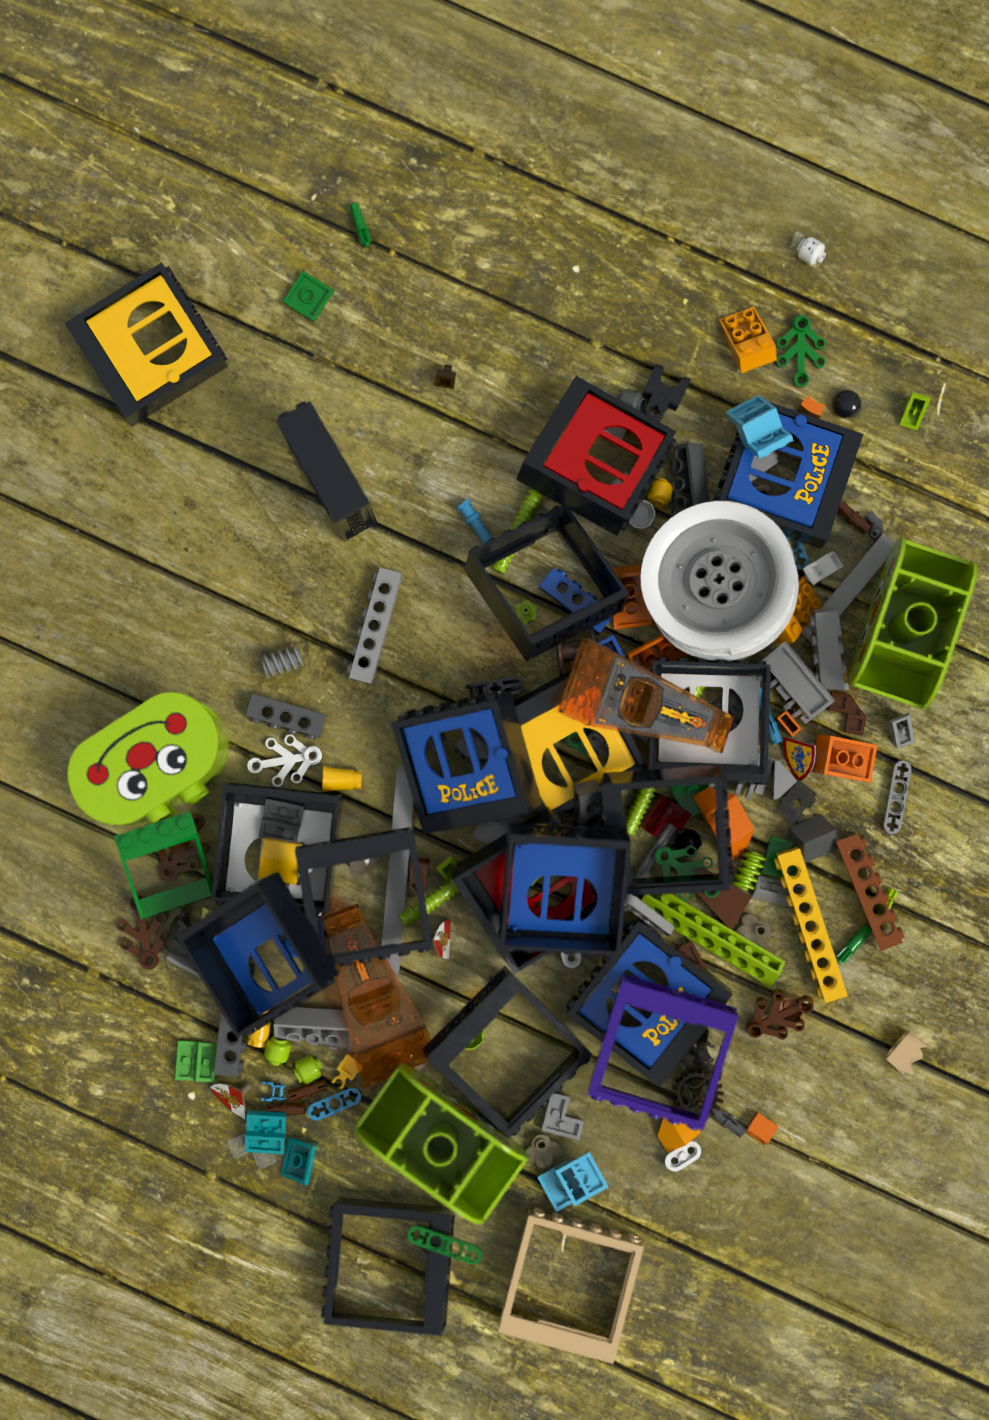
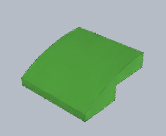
M177 1040L174 1080L215 1082L214 1068L217 1043Z

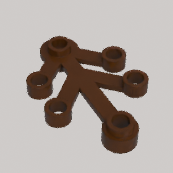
M199 814L192 816L193 821L196 818L200 820V824L195 826L196 831L202 829L205 826V818ZM191 840L180 843V845L171 846L173 857L170 862L166 852L167 848L158 851L162 866L159 868L161 880L172 882L179 873L190 870L197 871L200 868L201 864L196 859L190 860L188 864L177 866L180 859L198 854L197 847L187 849ZM205 842L200 843L201 846L203 844L207 846V850L203 852V854H207L210 851L209 844ZM194 861L198 864L196 869L191 867V863ZM166 869L171 870L170 876L165 875Z
M137 895L138 899L144 898L141 895ZM132 897L129 905L131 909L136 911L139 931L131 927L127 920H120L117 923V929L121 932H126L141 942L143 951L134 946L130 939L122 940L120 946L123 950H128L137 956L140 965L144 969L150 970L158 965L159 957L157 954L163 945L171 939V934L168 931H162L158 935L159 940L151 949L150 940L160 925L167 921V915L161 913L164 916L162 922L158 920L160 914L155 915L154 922L147 930L146 920L140 919L134 897ZM122 922L126 923L125 929L120 928ZM163 933H166L168 935V939L166 941L162 940L161 938ZM125 941L130 943L129 948L124 947ZM148 956L152 957V963H147L146 958Z
M775 989L773 991V1003L769 1017L762 1019L763 1011L768 1007V1001L764 997H759L756 1000L754 1019L746 1023V1032L753 1038L767 1034L784 1040L788 1037V1029L786 1027L793 1028L795 1031H803L805 1021L802 1018L790 1020L786 1019V1017L798 1011L803 1013L811 1012L814 1008L813 999L808 995H803L798 999L797 1003L779 1011L781 1002L784 1000V991ZM771 1024L780 1025L777 1029L768 1026Z

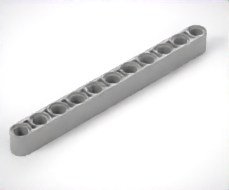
M403 765L397 766L392 830L411 827L413 822L414 800ZM410 850L389 854L382 945L402 943L403 923L399 919L398 913L402 914L405 909ZM398 953L390 955L388 959H382L391 975L399 977L401 959Z

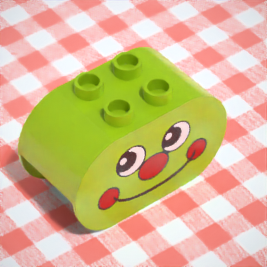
M899 537L893 545L878 579L853 654L848 684L918 709L926 710L933 702L945 677L975 586L978 571L977 563Z
M174 692L158 694L94 734L75 749L68 766V782L73 798L88 816L99 822L111 825L139 826L146 823L153 824L177 816L178 814L174 809L175 805L181 801L184 804L194 805L210 794L206 785L219 776L228 757L229 742L226 729L219 717L209 707L191 697Z
M404 1063L399 1064L354 1128V1133L358 1139L378 1157L451 1210L479 1225L484 1224L530 1158L529 1154L511 1137L508 1139L493 1123L435 1081Z

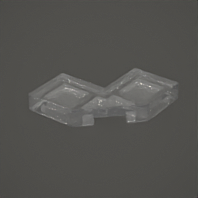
M246 1133L227 1140L233 1159L250 1153L245 1152ZM252 1153L259 1170L278 1162L275 1154Z

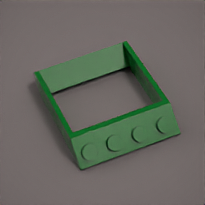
M191 812L114 836L141 920L211 897L212 881ZM194 839L206 878L138 899L126 861Z

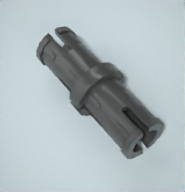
M715 1108L712 1109L715 1113V1116L712 1117L719 1121L723 1128L727 1127L739 1138L745 1133L747 1127L734 1119L731 1113L728 1114L721 1108L719 1111Z

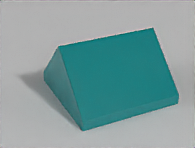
M288 1137L281 1176L300 1184L308 1185L311 1180L318 1142Z

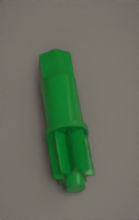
M353 203L348 207L360 244L368 248L370 247V242H372L369 229L366 226L359 204Z
M863 924L848 943L844 944L843 948L836 954L838 958L836 960L837 963L841 964L843 962L846 964L872 933V930Z

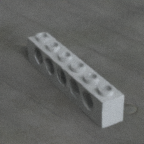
M381 567L378 572L375 571L372 582L375 583L373 590L370 589L367 601H370L368 608L364 609L362 616L365 622L363 627H359L357 634L360 640L358 645H354L352 656H355L353 664L349 663L347 670L351 680L373 685L403 577L402 573ZM382 585H388L390 590L388 593L382 594L379 592V588ZM377 603L384 604L385 607L382 612L374 610V606ZM373 621L379 623V628L375 631L369 629V624ZM366 640H373V648H364ZM362 658L369 659V665L365 668L359 666V661Z

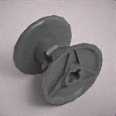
M593 627L588 629L589 640L577 641V639H573L571 642H563L556 646L559 675H562L564 672V661L579 663V660L590 659L597 670ZM571 644H582L578 648L570 647Z

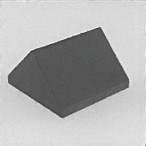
M821 814L787 828L794 846H798L801 850L804 863L836 850L837 829Z

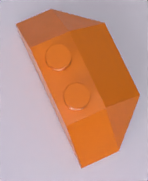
M707 787L693 795L692 798L716 841L714 811L717 809L714 788ZM728 793V808L725 809H729L730 821L729 827L726 828L731 830L732 861L740 858L742 853H746L754 827L738 797Z

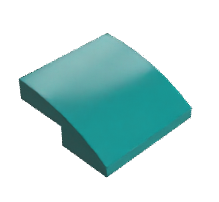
M248 1110L245 1152L284 1155L287 1113Z

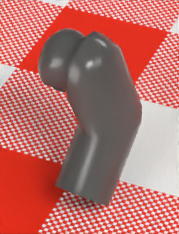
M870 511L865 518L871 523L870 536L877 539L883 533V522Z

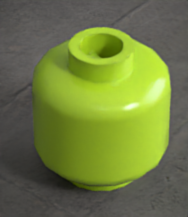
M274 1036L269 1038L266 1042L264 1057L270 1064L275 1066L285 1063L289 1059L291 1043L286 1039Z
M307 1055L295 1062L293 1071L300 1083L309 1084L321 1077L320 1069L323 1066L318 1057L314 1059L313 1056Z

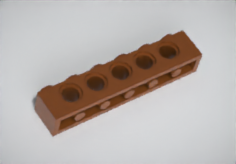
M855 834L837 841L836 844L880 951L903 943L902 938L905 937L901 927L897 928L894 920H897L893 908L889 910L886 903L890 901L885 890L881 891L879 886L882 883L879 873H874L872 866L875 865L871 854L867 855L864 849L867 847L864 837H859V834ZM853 850L861 852L862 858L860 860L854 861L851 858L850 854ZM860 868L868 869V878L861 879L858 876V870ZM868 886L876 888L877 893L874 897L866 895L865 889ZM881 904L884 907L882 915L874 914V905ZM884 922H888L891 925V931L887 934L882 933L880 930V926Z

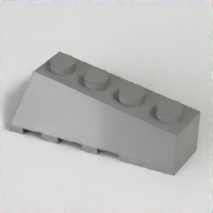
M834 607L811 610L809 625L813 629V635L810 636L811 645L814 646L812 662L816 666V672L813 674L825 689L849 690L848 683H844L843 675L847 673L846 665L841 660L844 648L842 642L838 640V637L842 636L839 611Z
M294 1007L274 1020V1037L296 1042L305 1040L314 1046H317L318 1043L328 1045L329 1049L337 1050V1048L346 1049V1053L352 1054L353 1038L349 1018L351 1019L352 1017H348L347 1010Z

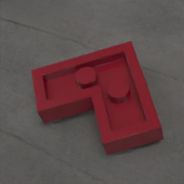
M660 795L639 827L657 838L667 822L682 830L692 814Z

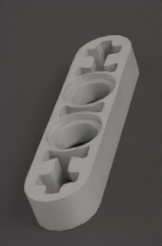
M898 761L892 768L882 828L887 834L898 833L902 826L911 776V765L907 761ZM904 764V768L907 771L902 773L901 778H906L905 781L901 779L895 780V776L900 777V771L897 770V767ZM898 782L904 787L903 792L900 794L896 793L893 789L894 784ZM894 801L900 804L898 812H892L890 809V804ZM888 814L899 815L898 819L894 818L893 824L896 825V828L892 829V831H890V827H887V823L892 821V817H888Z
M626 894L625 907L657 932L665 936H671L674 930V926L637 897Z

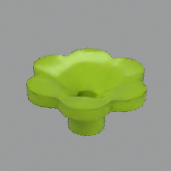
M529 600L516 604L515 614L523 624L536 619L537 606L535 604H531Z

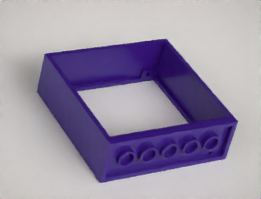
M622 973L589 1081L588 1095H591V1098L597 1101H602V1099L610 1101V1104L613 1106H627L629 1110L636 1113L646 1112L652 1118H666L672 1124H685L689 1129L698 1131V1129L704 1130L738 1020L737 1008ZM625 1004L690 1024H701L725 1032L699 1115L601 1085Z

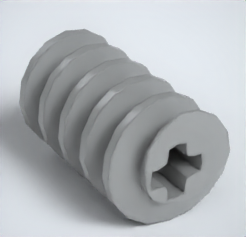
M292 645L291 652L286 647L285 654L278 650L277 656L270 652L269 659L265 654L263 655L262 664L268 679L269 672L275 677L277 670L280 674H284V668L291 672V666L297 670L300 663L304 667L301 653L295 645Z

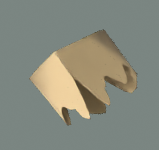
M906 1030L883 1058L902 1075L905 1072L914 1075L911 1063L923 1058L920 1048L932 1047L909 1030Z

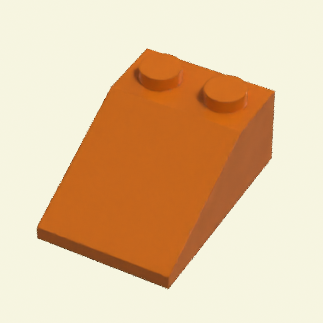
M642 564L612 567V570L629 592V597L623 611L613 616L614 629L652 625V616L646 606L641 589Z
M817 734L815 764L811 772L871 783L877 745Z

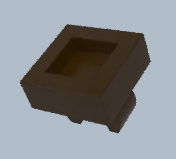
M445 364L444 370L437 369L435 386L454 389L456 372L451 371L452 365Z

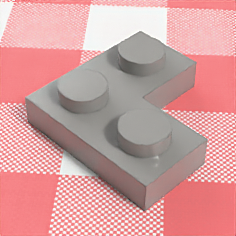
M559 1093L553 1094L549 1098L541 1130L580 1140L584 1120L565 1116L570 1096Z

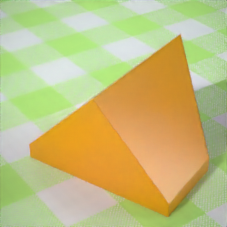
M663 1118L657 1136L667 1153L686 1146L701 1132L699 1129L698 1131L689 1129L687 1125L679 1123V1125L672 1124L667 1121L668 1119Z

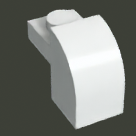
M832 551L809 564L803 570L806 579L814 586L844 566L836 553Z

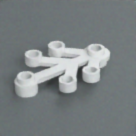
M288 734L284 738L285 744L294 746L301 752V754L294 755L279 745L276 739L268 738L265 742L266 747L275 750L283 757L263 761L258 758H252L248 761L247 767L252 773H260L263 768L284 765L278 775L272 779L274 786L281 787L294 764L303 761L298 771L291 775L292 782L299 784L302 782L303 775L309 766L316 765L321 761V750L316 746L306 747L297 741L294 735ZM293 737L294 742L289 744L287 738ZM270 740L275 742L273 747L268 746ZM311 752L316 753V757L314 759L309 758V754ZM258 762L259 768L253 769V763ZM299 774L300 780L294 781V775ZM281 778V784L276 785L275 779Z

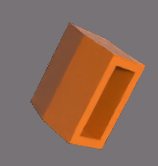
M807 396L797 410L819 419L825 405Z
M787 710L775 718L790 737H793L802 729ZM785 716L796 730L792 732L781 717Z
M756 1112L745 1132L763 1145H766L778 1126L759 1112Z

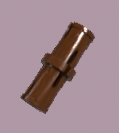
M844 500L840 503L838 512L848 520V524L851 523L864 535L871 525L859 515L858 511L855 512L848 506Z
M323 1078L322 1080L310 1084L304 1083V1086L287 1090L288 1097L290 1096V1102L304 1097L310 1098L313 1094L327 1091L328 1086L325 1078Z
M283 1102V1104L265 1105V1108H267L265 1111L287 1113V1117L288 1115L306 1114L304 1111L306 1110L305 1102Z

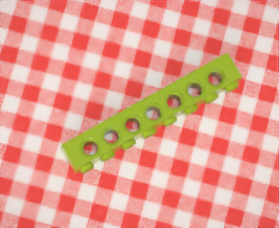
M672 894L642 895L640 900L671 923L675 931L770 987L780 976L785 961Z

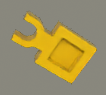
M348 1052L336 1069L341 1073L333 1079L332 1083L334 1084L337 1079L342 1080V1085L340 1086L342 1090L347 1083V1078L352 1081L364 1063Z

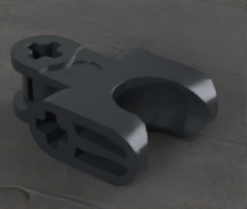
M656 364L642 396L650 399L644 414L660 422L667 408L676 412L691 380L685 376L682 377L677 386L673 388L666 387L661 381L664 367ZM654 410H657L655 416L651 415Z
M513 676L489 682L472 683L465 686L466 689H469L471 699L476 696L475 689H477L478 695L485 693L487 696L492 694L494 686H497L499 690L503 689V692L511 691L512 697H518L523 692L524 683L521 678Z

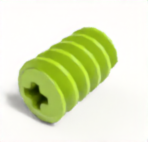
M746 849L749 853H742L746 860H739L743 867H736L740 874H734V878L737 881L730 884L748 892V889L755 888L751 882L758 881L754 875L761 874L757 868L764 867L760 861H766L767 859L761 854Z

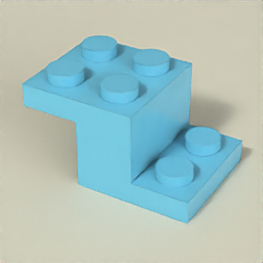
M760 394L726 411L728 419L737 427L742 444L759 459L768 456L774 450L782 448L787 443L793 441L791 433L782 427L776 407Z
M590 1151L574 1160L570 1157L537 1176L556 1212L572 1203L576 1206L609 1187Z

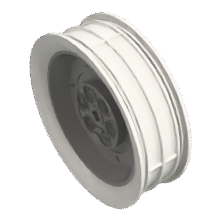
M706 502L689 507L673 516L658 530L651 540L641 568L643 598L657 627L675 647L686 654L700 659L733 661L761 651L783 632L797 604L798 574L793 553L785 535L765 514L750 506L736 502ZM715 560L722 561L719 566H713L712 564ZM739 566L740 570L738 572H731L732 567ZM700 572L707 573L704 578H697ZM718 579H722V584H718ZM736 585H742V590L738 592L733 590ZM704 590L709 591V595H708V596H706V597H701V596H700V593H701L702 591H704ZM719 598H728V600L725 603H718Z

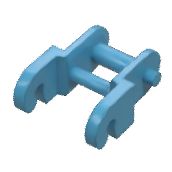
M261 1081V1084L271 1085L272 1096L270 1098L261 1097L260 1101L272 1102L273 1099H279V1102H282V1100H285L283 1088L286 1085H283V1083H280V1085L274 1084V1081ZM275 1087H279V1096H274Z

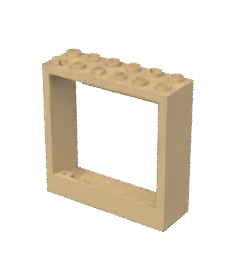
M538 1207L528 1208L498 1322V1332L614 1364L644 1248L642 1240L633 1233L624 1235L620 1234V1230L615 1228L606 1230L596 1223L590 1222L587 1225L578 1218L571 1217V1220L563 1218V1215L560 1213L552 1212L551 1215L544 1213L545 1210ZM534 1224L561 1231L564 1235L631 1253L609 1338L544 1320L534 1322L524 1319L523 1316L510 1315Z

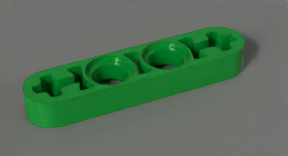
M418 1224L413 1225L408 1231V1239L415 1245L472 1265L479 1263L482 1259V1249L473 1243ZM418 1229L420 1230V1234L423 1236H426V1232L430 1234L427 1238L426 1243H424L423 1241L425 1238L419 1237L418 1239H415V1235L412 1234V1232H415ZM432 1236L440 1237V1246L436 1247L431 1244L430 1239ZM456 1242L460 1245L458 1253L450 1251L449 1245ZM464 1246H467L466 1251L468 1252L476 1250V1254L479 1257H475L473 1260L468 1253H465L464 1257L461 1256Z

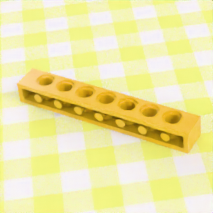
M797 846L776 853L777 859H774L777 870H781L783 877L780 878L784 889L787 888L789 892L786 898L789 907L793 906L795 914H792L794 923L799 925L801 932L798 933L801 944H806L807 950L804 953L807 962L811 961L813 969H810L812 978L817 980L819 987H816L819 999L823 998L825 1003L847 997L844 982L801 850ZM795 865L797 867L796 873L788 874L787 868ZM796 884L803 885V889L799 893L793 892V887ZM802 902L809 903V908L806 911L799 910V905ZM807 921L815 922V926L812 929L805 928ZM814 939L821 940V944L817 948L811 947V942ZM821 957L827 959L826 964L823 966L817 965V960ZM832 976L833 980L830 984H824V977Z

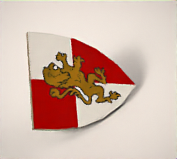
M451 920L442 921L434 935H431L434 949L437 955L443 959H449Z
M215 1083L210 1087L215 1096L229 1110L245 1120L247 1119L244 1095L252 1088L249 1083H246L240 1089L226 1083Z

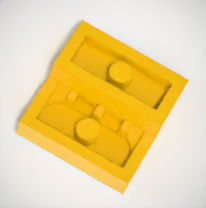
M264 838L258 879H263L279 872L285 883L296 885L298 867L295 848L303 844Z

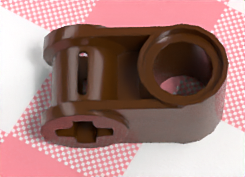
M410 858L409 889L413 894L417 895L416 889L412 887L415 884ZM418 858L423 891L425 892L430 859Z

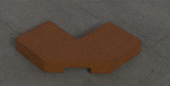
M831 691L830 695L835 701L828 706L827 711L846 714L843 733L863 736L866 715L858 707L850 694Z

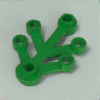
M805 315L796 316L792 321V329L776 341V347L783 350L787 347L788 341L797 334V342L784 355L777 358L776 365L779 368H784L788 361L797 353V373L793 378V383L798 388H804L809 382V376L805 373V353L814 361V367L817 369L823 368L826 363L825 358L819 356L805 342V335H807L814 342L816 350H822L826 345L825 339L820 338L810 328V319ZM799 322H802L804 324L803 328H800L798 326ZM779 341H784L785 345L780 346ZM817 341H821L823 346H817ZM779 359H783L785 364L781 365ZM821 360L823 365H818L816 361ZM802 378L804 383H798L797 379Z
M663 846L658 848L654 854L655 861L662 866L664 877L671 876L670 866L677 870V876L697 875L690 869L711 868L713 865V860L710 857L680 863L674 859L682 856H696L697 849L694 846L674 851ZM689 848H693L695 850V853L693 855L688 854ZM664 852L668 855L666 860L661 859V854ZM705 859H709L711 861V864L709 866L704 865L703 862ZM709 891L704 893L706 896L713 898L716 897L720 891H715V893L711 894ZM691 892L688 893L689 896L687 898H683L682 893H679V897L682 900H688L691 897Z

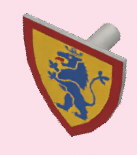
M784 736L783 747L787 764L793 775L800 782L813 769L816 745Z

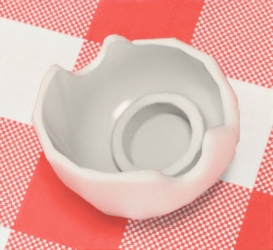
M642 500L629 523L639 529L649 527L655 518L653 505L647 500Z

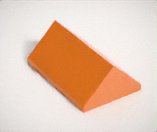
M662 634L627 653L625 657L630 665L652 676L653 661H657V658H668V661H676L677 658H684L689 654L675 647ZM637 678V679L639 680V682H641L642 680H644V679H646V678Z

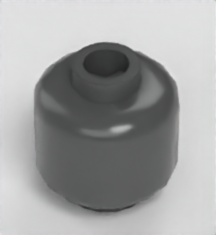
M624 389L616 397L641 412L644 408L645 399L640 392Z

